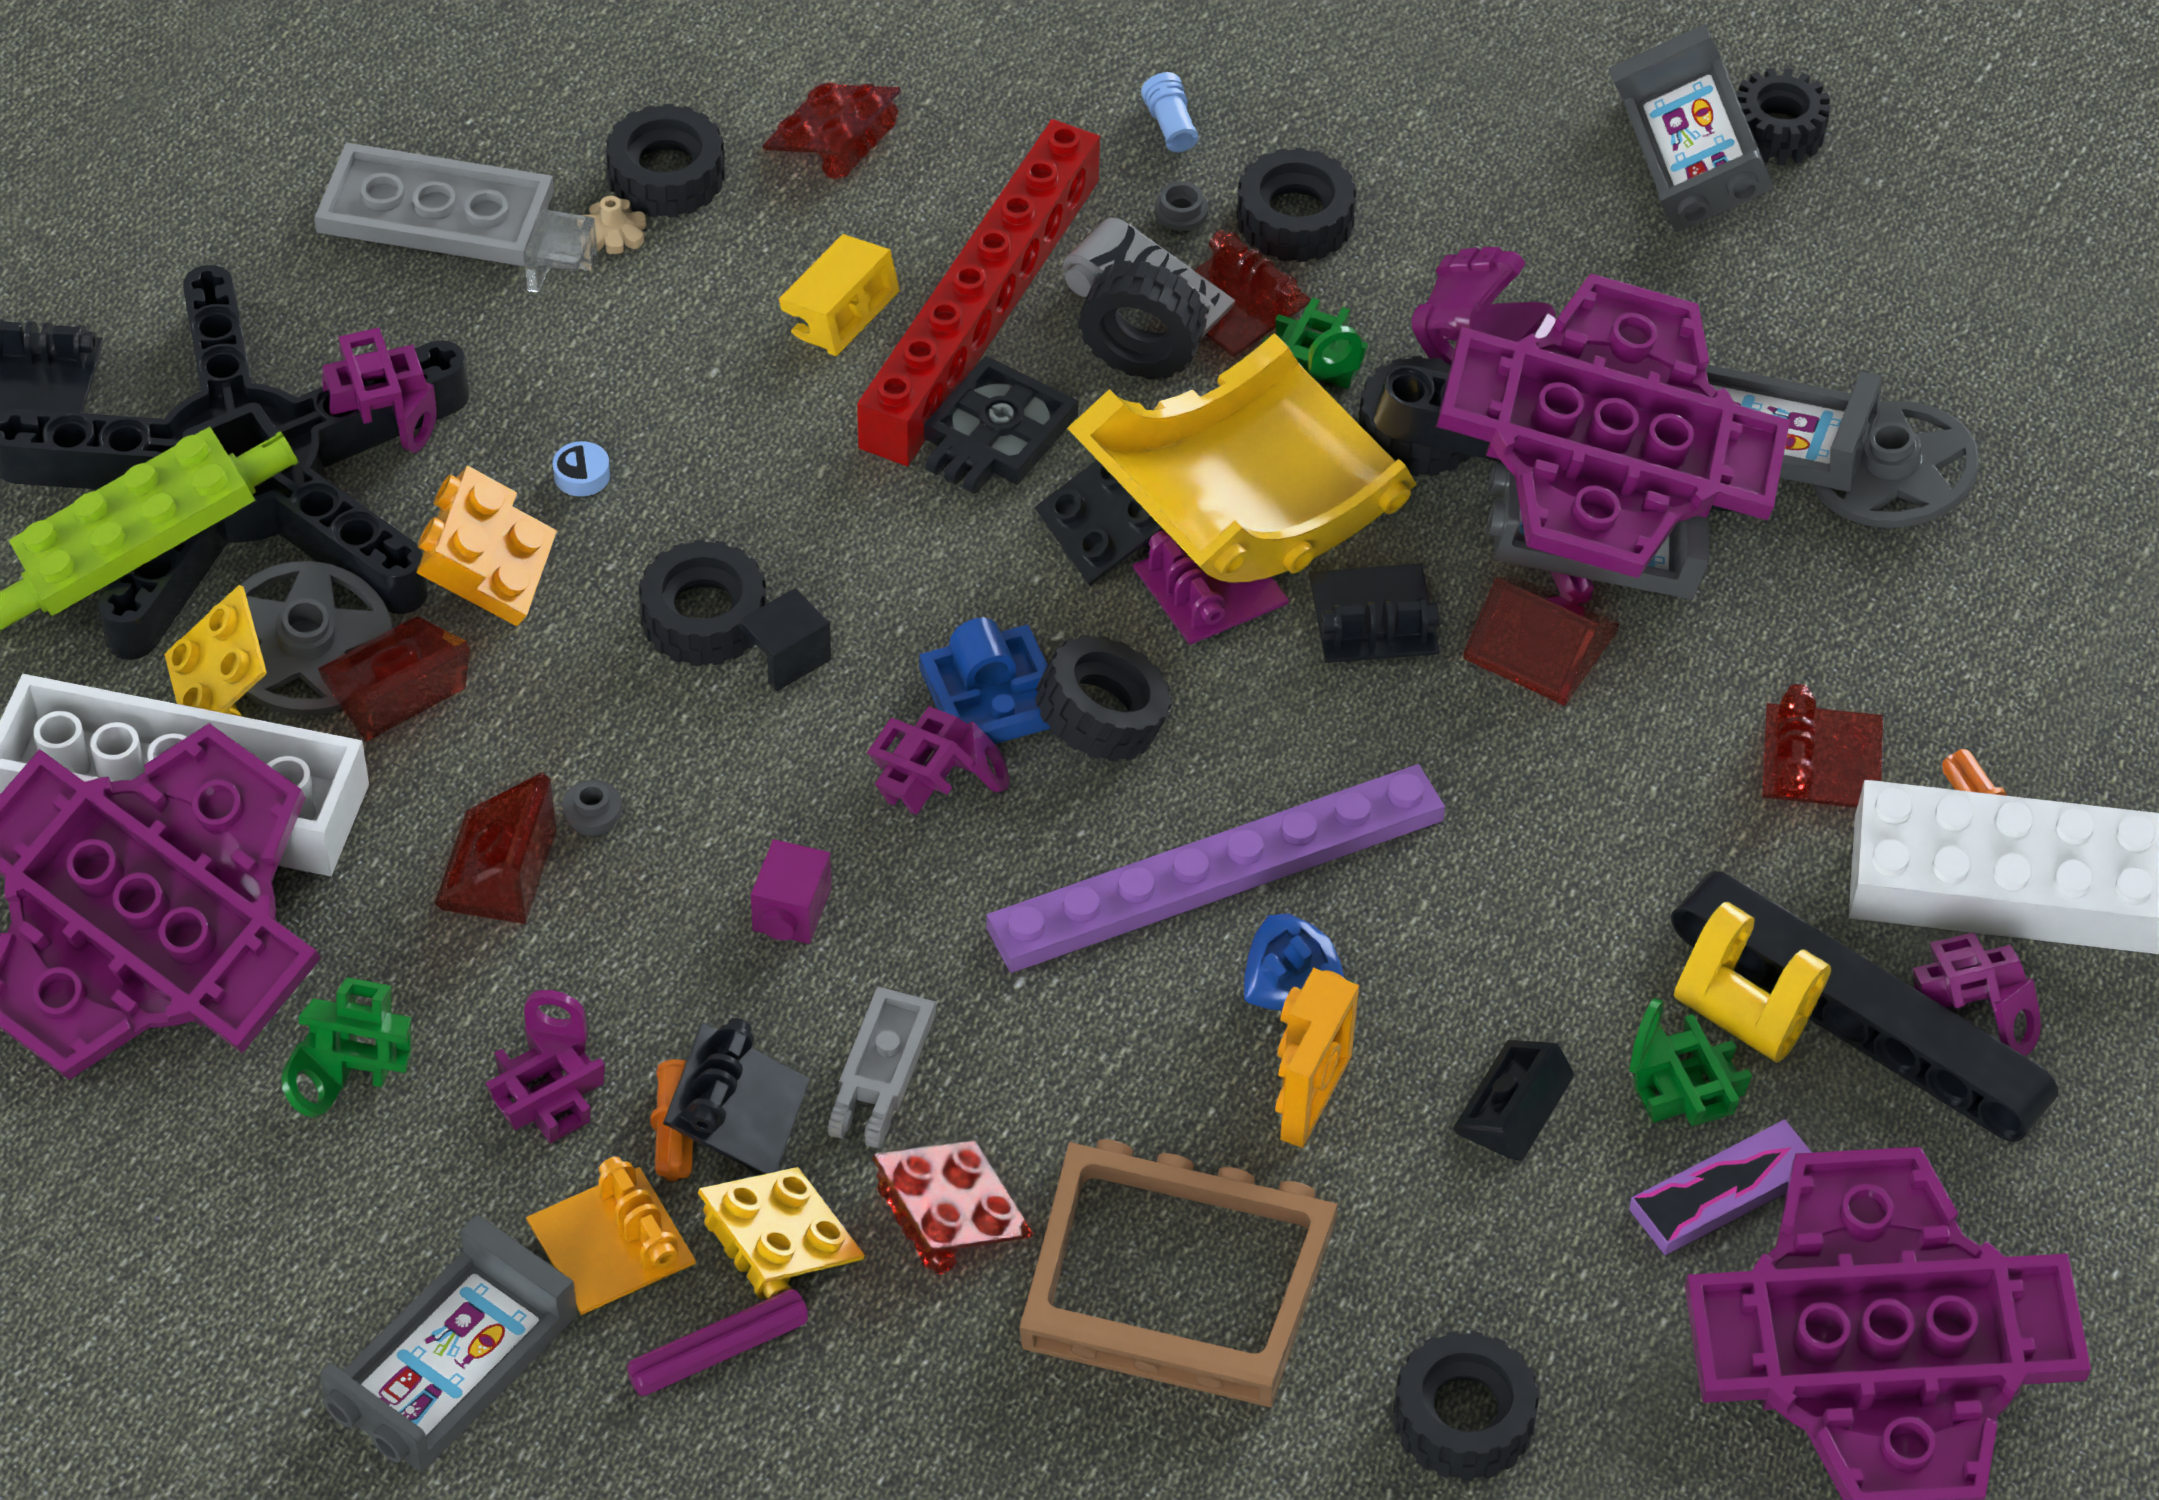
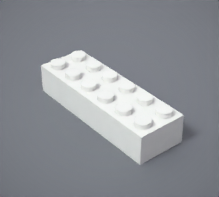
M27 674L21 675L0 720V794L39 749L84 782L107 776L112 782L133 780L145 772L144 765L210 723L302 789L306 799L278 866L326 876H332L368 789L369 780L362 740Z
M1864 780L1855 813L1849 918L2159 954V813Z

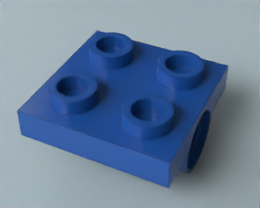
M984 617L975 618L964 622L955 629L950 637L949 646L919 654V670L937 709L954 715L965 723L973 721L994 744L1051 729L1047 722L1044 723L1040 716L1041 710L1039 706H1036L1035 701L1038 693L1036 691L1037 685L1048 665L1028 624L1000 631L997 623L992 619Z

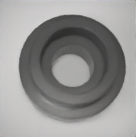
M1184 181L1173 182L1165 186L1161 194L1156 198L1154 214L1157 221L1164 227L1175 231H1188L1204 223L1208 215V203L1202 191L1196 185Z
M586 780L572 786L564 795L562 801L563 815L568 824L579 834L590 837L603 835L615 826L621 816V795L614 786L604 781Z

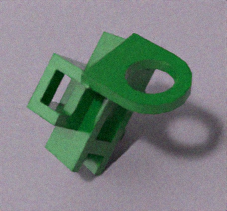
M1312 297L1299 321L1278 314L1275 319L1276 335L1290 348L1297 362L1318 383L1322 380L1349 389L1364 361L1369 343L1361 341L1357 331L1352 327H1348L1350 309L1342 307L1337 317L1320 312V299ZM1314 329V330L1321 331V332H1324V333L1319 334V333L1313 332L1312 330ZM1265 336L1263 342H1265L1269 337Z
M346 977L336 992V1002L313 998L298 1016L299 1024L309 1026V1033L302 1042L296 1045L283 1069L281 1081L284 1094L293 1108L304 1116L314 1118L323 1115L332 1107L340 1090L343 1089L352 1068L372 1072L373 1086L378 1087L383 1086L389 1070L406 1073L411 1057V1017L392 1013L391 985ZM356 995L373 998L372 1006L357 1004ZM356 1035L375 1039V1045L357 1042ZM298 1073L305 1074L314 1082L318 1090L319 1098L317 1103L308 1101L300 1093L296 1080Z
M1653 998L1638 1029L1629 1072L1633 1073L1634 1088L1652 1123L1685 1113L1690 1125L1693 1127L1733 1115L1738 1106L1739 1097L1745 1095L1752 1078L1749 1069L1737 1072L1732 1063L1737 1049L1734 1041H1728L1711 1047L1694 1014L1685 1016L1684 1032L1666 1036L1660 1024L1664 1002ZM1691 1052L1693 1057L1680 1061L1677 1056ZM1707 1074L1710 1082L1706 1083L1702 1075ZM1654 1089L1658 1090L1659 1096H1655Z

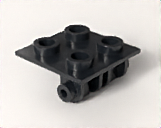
M0 319V412L7 409H31L83 413L103 345V338L97 337L95 331H87L85 325H77L76 327L54 325L53 327L52 323L45 322L41 333H39L36 322L28 321L23 332L22 323L5 322L3 319Z
M1098 460L1034 507L1089 585H1092L1143 545L1150 549V538L1159 531H1165Z
M1422 563L1309 572L1325 663L1439 654L1440 650L1435 625L1439 624L1438 605L1436 602L1430 603Z
M732 1018L727 1024L719 1027L718 1030L702 1022L663 1124L760 1175L777 1172L810 1078L753 1049L754 1037L751 1034L752 1027L745 1020Z

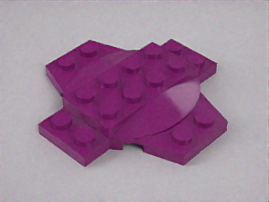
M1590 273L1559 314L1554 327L1546 337L1537 339L1534 334H1530L1518 342L1461 327L1436 427L1488 441L1489 446L1486 456L1501 460L1506 468L1515 476L1527 547L1639 579L1676 524L1696 515L1707 518L1712 505L1768 521L1775 504L1790 419L1737 405L1725 387L1716 391L1708 382L1706 368L1710 360L1699 304Z
M210 723L144 765L145 772L133 780L112 782L107 776L84 782L39 749L0 794V875L5 878L4 894L9 902L11 924L7 933H0V1029L68 1080L150 1027H167L194 1021L199 1026L204 1025L239 1052L243 1053L321 959L314 948L275 921L276 905L272 880L306 796L301 788Z
M1921 1147L1796 1153L1791 1167L1776 1247L1768 1254L1764 1253L1752 1271L1687 1275L1684 1287L1702 1403L1761 1400L1763 1410H1776L1790 1422L1805 1430L1842 1500H1985L1998 1425L1996 1422L1997 1417L2018 1396L2022 1385L2087 1381L2091 1372L2069 1255L2066 1253L2005 1257L1989 1242L1985 1241L1980 1246L1965 1237L1956 1222L1958 1212Z

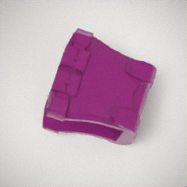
M1475 247L1461 249L1457 255L1449 254L1444 256L1436 268L1438 278L1426 304H1419L1412 316L1414 335L1429 359H1433V357L1443 359V362L1451 365L1455 349L1448 340L1457 342L1461 327L1518 342L1530 334H1535L1547 313L1555 318V310L1551 304L1514 302L1492 304L1526 265L1523 258L1517 252L1502 251L1500 247H1482L1481 250Z

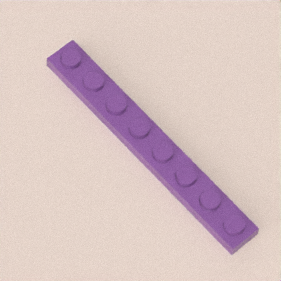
M1416 764L986 914V929L1009 972L1013 973L1442 822L1444 820L1445 805L1420 765Z

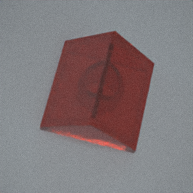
M1496 577L1466 645L1463 659L1565 706L1617 633L1619 623L1522 578Z
M416 616L319 667L318 670L329 690L365 742L464 690L466 688L470 649L467 642L462 638Z
M541 772L466 810L434 903L436 906L444 911L526 924L556 833L551 779Z

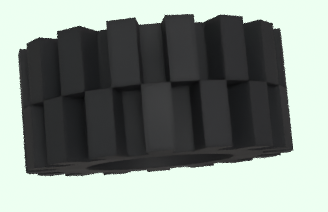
M1775 68L1766 69L1764 78L1757 71L1750 75L1749 82L1744 79L1739 85V91L1736 94L1765 163H1768L1770 156L1777 157V165H1786L1788 157H1792L1795 164L1804 161L1805 154L1811 158L1817 154L1818 147L1822 148L1831 108V105H1829L1830 97L1828 92L1822 93L1823 85L1820 82L1816 81L1809 85L1810 75L1802 72L1799 78L1792 77L1793 69L1784 68L1783 75H1777ZM1782 113L1795 119L1782 120L1767 114Z

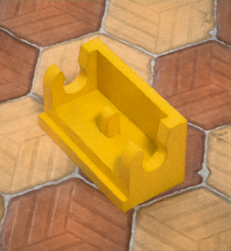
M842 234L779 298L782 311L793 317L802 318L809 325L808 327L803 323H797L791 329L792 334L807 343L827 349L828 354L838 356L900 292L891 250Z

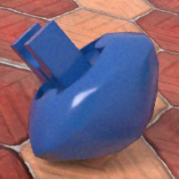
M1289 913L1268 915L1255 933L1248 954L1244 975L1245 1001L1265 1009L1282 1011L1290 990L1293 987L1302 989L1313 967L1321 971H1333L1344 977L1342 964L1330 938L1314 925Z

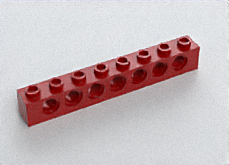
M1051 119L858 401V449L907 467L910 465L926 441L924 439V423L977 365L1099 182L1100 135Z

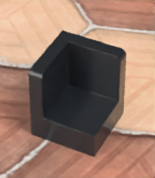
M796 588L741 620L742 631L767 656L768 683L776 691L781 690L831 660L830 622Z

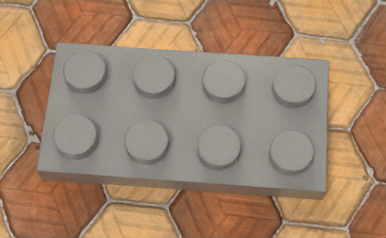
M345 143L314 217L316 233L525 267L554 193L553 176Z

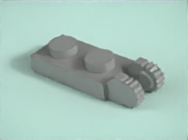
M882 987L876 988L839 1079V1094L829 1120V1136L843 1139L851 1126L857 1100L867 1102L875 1106L866 1124L865 1145L880 1149L890 1128L893 1111L899 1110L935 1019L936 1001Z

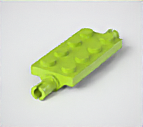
M209 426L195 435H189L181 439L174 447L153 459L133 466L124 475L98 490L80 496L73 504L45 520L32 523L22 533L9 539L25 571L21 572L23 579L0 591V632L40 608L43 612L49 611L50 615L54 616L256 501L252 495L256 493L254 489L256 485L299 463L281 431L256 447L235 457L234 453L230 455L226 453Z

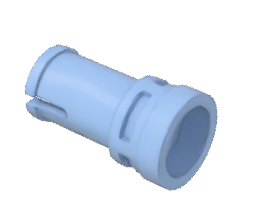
M1165 72L1149 78L1141 88V95L1152 117L1156 118L1168 150L1179 153L1191 149L1197 143L1199 136L1186 108L1187 98L1180 77L1174 73Z

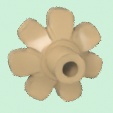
M606 196L600 202L594 203L589 207L590 215L579 216L578 232L581 235H585L583 237L584 247L592 253L599 252L605 245L606 253L619 254L623 252V243L631 249H638L644 243V233L641 230L647 227L646 217L643 212H632L630 201L626 199Z

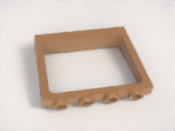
M1115 1140L1097 1141L1096 1148L1069 1142L1041 1252L1019 1327L1022 1349L1272 1408L1338 1217V1203L1316 1199L1315 1190L1299 1182H1281L1278 1190L1254 1185V1176L1237 1168H1220L1217 1176L1193 1171L1194 1164L1189 1159L1176 1154H1159L1156 1162L1132 1157V1148ZM1092 1178L1306 1227L1308 1232L1264 1350L1259 1353H1247L1053 1307L1084 1182Z

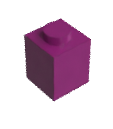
M772 839L751 892L753 931L764 933L777 940L790 939L811 944L832 889L830 852Z

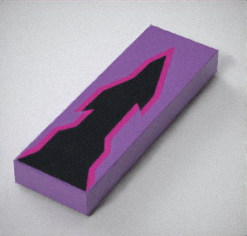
M1784 1119L1631 1198L1629 1210L1663 1254L1667 1255L1787 1193L1795 1154L1812 1152Z

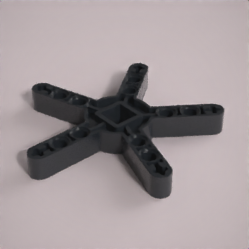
M203 265L190 271L184 278L183 289L201 391L178 404L165 419L31 409H7L0 412V478L14 484L98 490L124 475L133 466L153 459L174 447L181 439L189 435H195L209 426L228 455L234 453L235 457L256 447L281 431L299 462L254 487L256 493L252 494L256 501L107 586L98 602L99 613L107 648L111 654L120 659L132 660L142 658L157 646L228 542H251L279 534L317 562L341 567L363 579L377 592L390 613H411L420 608L426 601L428 594L426 578L416 573L423 556L417 544L325 479V467L400 436L399 426L392 406L371 410L372 422L364 424L359 409L331 415L329 409L330 393L329 391L324 392L322 387L296 398L276 387L252 383L233 278L230 272L223 267ZM441 340L429 342L415 348L426 382L434 385L437 409L436 420L464 408L469 400V385L463 349L453 342ZM381 378L364 382L363 384L366 387L384 383L386 380ZM424 413L417 421L415 429L422 427Z

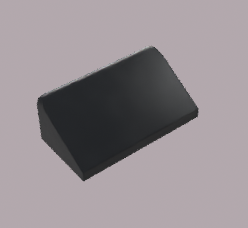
M1507 1040L1454 1125L1453 1129L1456 1134L1504 1157L1522 1161L1574 1075L1559 1044Z

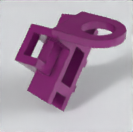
M380 327L339 336L342 361L325 364L322 368V388L324 392L329 391L330 393L329 409L331 415L359 409L363 423L366 424L372 422L371 410L392 406L399 426L400 441L403 449L412 453L420 451L432 434L437 409L434 385L426 382L414 345L387 350ZM373 344V352L354 356L352 348ZM381 378L386 380L384 383L366 387L363 384L364 382ZM424 413L422 427L414 438L415 426Z
M928 706L915 726L891 717L867 751V754L878 767L884 770L875 785L887 803L895 806L900 798L908 810L915 815L919 813L934 790L948 795L953 787L945 781V778L954 766L975 773L995 793H1000L1009 787L1010 778L1006 763L993 741L973 721L965 723L954 715ZM895 737L901 740L893 753L886 751ZM934 750L933 754L931 755V757L929 758V760L927 761V763L923 766V764H924V762L926 761V759L929 757V755L931 754V752ZM986 754L988 755L994 766L996 776L989 767V764L986 759Z
M1974 932L1930 942L1933 963L1913 968L1914 989L1945 1008L1955 1006V1008L1963 1007L1965 1003L1987 998L1995 1012L2000 1041L2024 1056L2030 1054L2035 1048L2040 1035V1011L2033 978H2026L2021 962L2012 946L2007 945L1984 951ZM2022 1010L2026 1016L2027 1026L2023 1039L2018 1043L2014 1036L2013 1027L2017 1014Z
M540 990L528 996L524 1008L526 1024L524 1029L529 1051L512 1060L503 1048L494 1052L499 1076L487 1081L485 1084L491 1099L515 1131L534 1121L547 1141L552 1143L590 1123L591 1107L582 1095L603 1085L605 1063L601 1058L592 1062L585 1053L588 1032L586 1013L583 1006L576 999L565 993L554 990ZM545 1004L559 1006L565 1009L571 1017L567 1019L549 1017L539 1009V1006ZM564 1070L567 1075H566V1076H563V1074L561 1073V1071ZM542 1075L545 1076L547 1081L529 1090L526 1086L527 1083ZM511 1097L515 1099V1103L510 1100ZM567 1109L571 1111V1115L558 1122L553 1118V1116Z

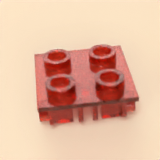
M833 82L820 84L809 92L808 99L792 115L779 123L778 130L762 147L768 151L820 153L824 161L822 163V170L829 178L847 177L852 172V169L861 161L860 158H865L869 154L870 149L874 148L885 134L896 125V116L899 111L892 101L899 95L901 89L900 87L875 86L873 84L861 86L836 85Z
M1223 230L1216 232L1209 242V248L1213 250L1212 258L1194 269L1196 273L1235 300L1233 308L1206 334L1208 338L1233 357L1275 329V319L1278 314L1291 318L1305 308L1311 300L1297 287L1296 278L1282 273L1274 267L1272 260L1267 257L1263 258L1262 253L1257 249L1248 251V246L1242 243L1239 236L1233 231L1225 233Z
M1803 684L1791 685L1787 692L1782 695L1780 704H1766L1762 798L1857 808L1864 780L1882 782L1883 715L1816 708V698L1811 693L1809 687Z
M975 1141L876 1153L872 1157L879 1169L876 1176L879 1181L877 1184L878 1193L888 1202L894 1212V1219L897 1224L903 1226L902 1231L908 1240H916L913 1245L920 1255L922 1265L927 1269H933L936 1274L946 1273L955 1266L957 1259L954 1255L958 1248L1027 1239L1033 1235V1232Z

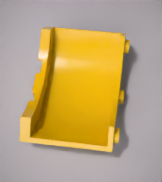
M1275 333L1244 359L1220 374L1217 380L1220 386L1201 397L1194 390H1190L1178 396L1159 401L1154 410H1146L1140 403L1123 400L1109 389L1067 428L1207 575L1220 581L1232 583L1261 580L1287 571L1292 574L1300 572L1314 558L1344 542L1384 512L1389 515L1398 511L1409 499L1411 489L1417 485L1407 466L1400 459L1395 461L1297 362L1290 348Z

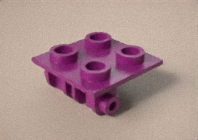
M1159 531L1150 538L1149 558L1133 564V569L1189 645L1289 604V599L1272 577L1251 582L1232 583L1220 581L1207 575L1166 531Z

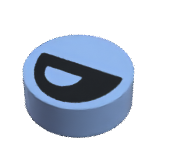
M585 441L573 442L563 446L553 458L554 481L561 491L572 496H589L601 491L610 479L609 458L606 451L597 444Z

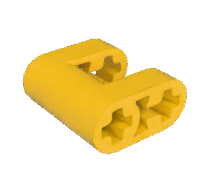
M1724 902L1716 909L1703 928L1677 982L1674 998L1767 1058L1778 1063L1788 1055L1802 1034L1828 981L1831 966L1805 949L1800 950L1784 968L1772 993L1769 994L1733 971L1751 935L1755 920L1733 904Z

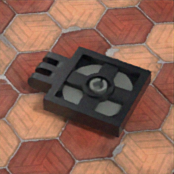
M985 355L924 423V439L938 445L926 462V470L939 475L946 468L945 480L955 485L965 477L963 488L973 494H976L993 474L1018 485L1077 418L1079 400Z

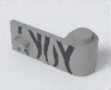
M1111 217L1105 219L1063 261V271L1067 285L1074 293L1082 297H1087L1096 275L1099 272L1103 273L1105 267L1111 264L1115 266L1120 264L1121 261L1131 260L1133 263L1145 261L1151 262V265L1163 266L1170 269V272L1180 275L1188 281L1187 284L1192 289L1195 288L1200 294L1199 299L1201 302L1205 303L1207 323L1201 339L1233 308L1235 300L1134 227L1118 218Z

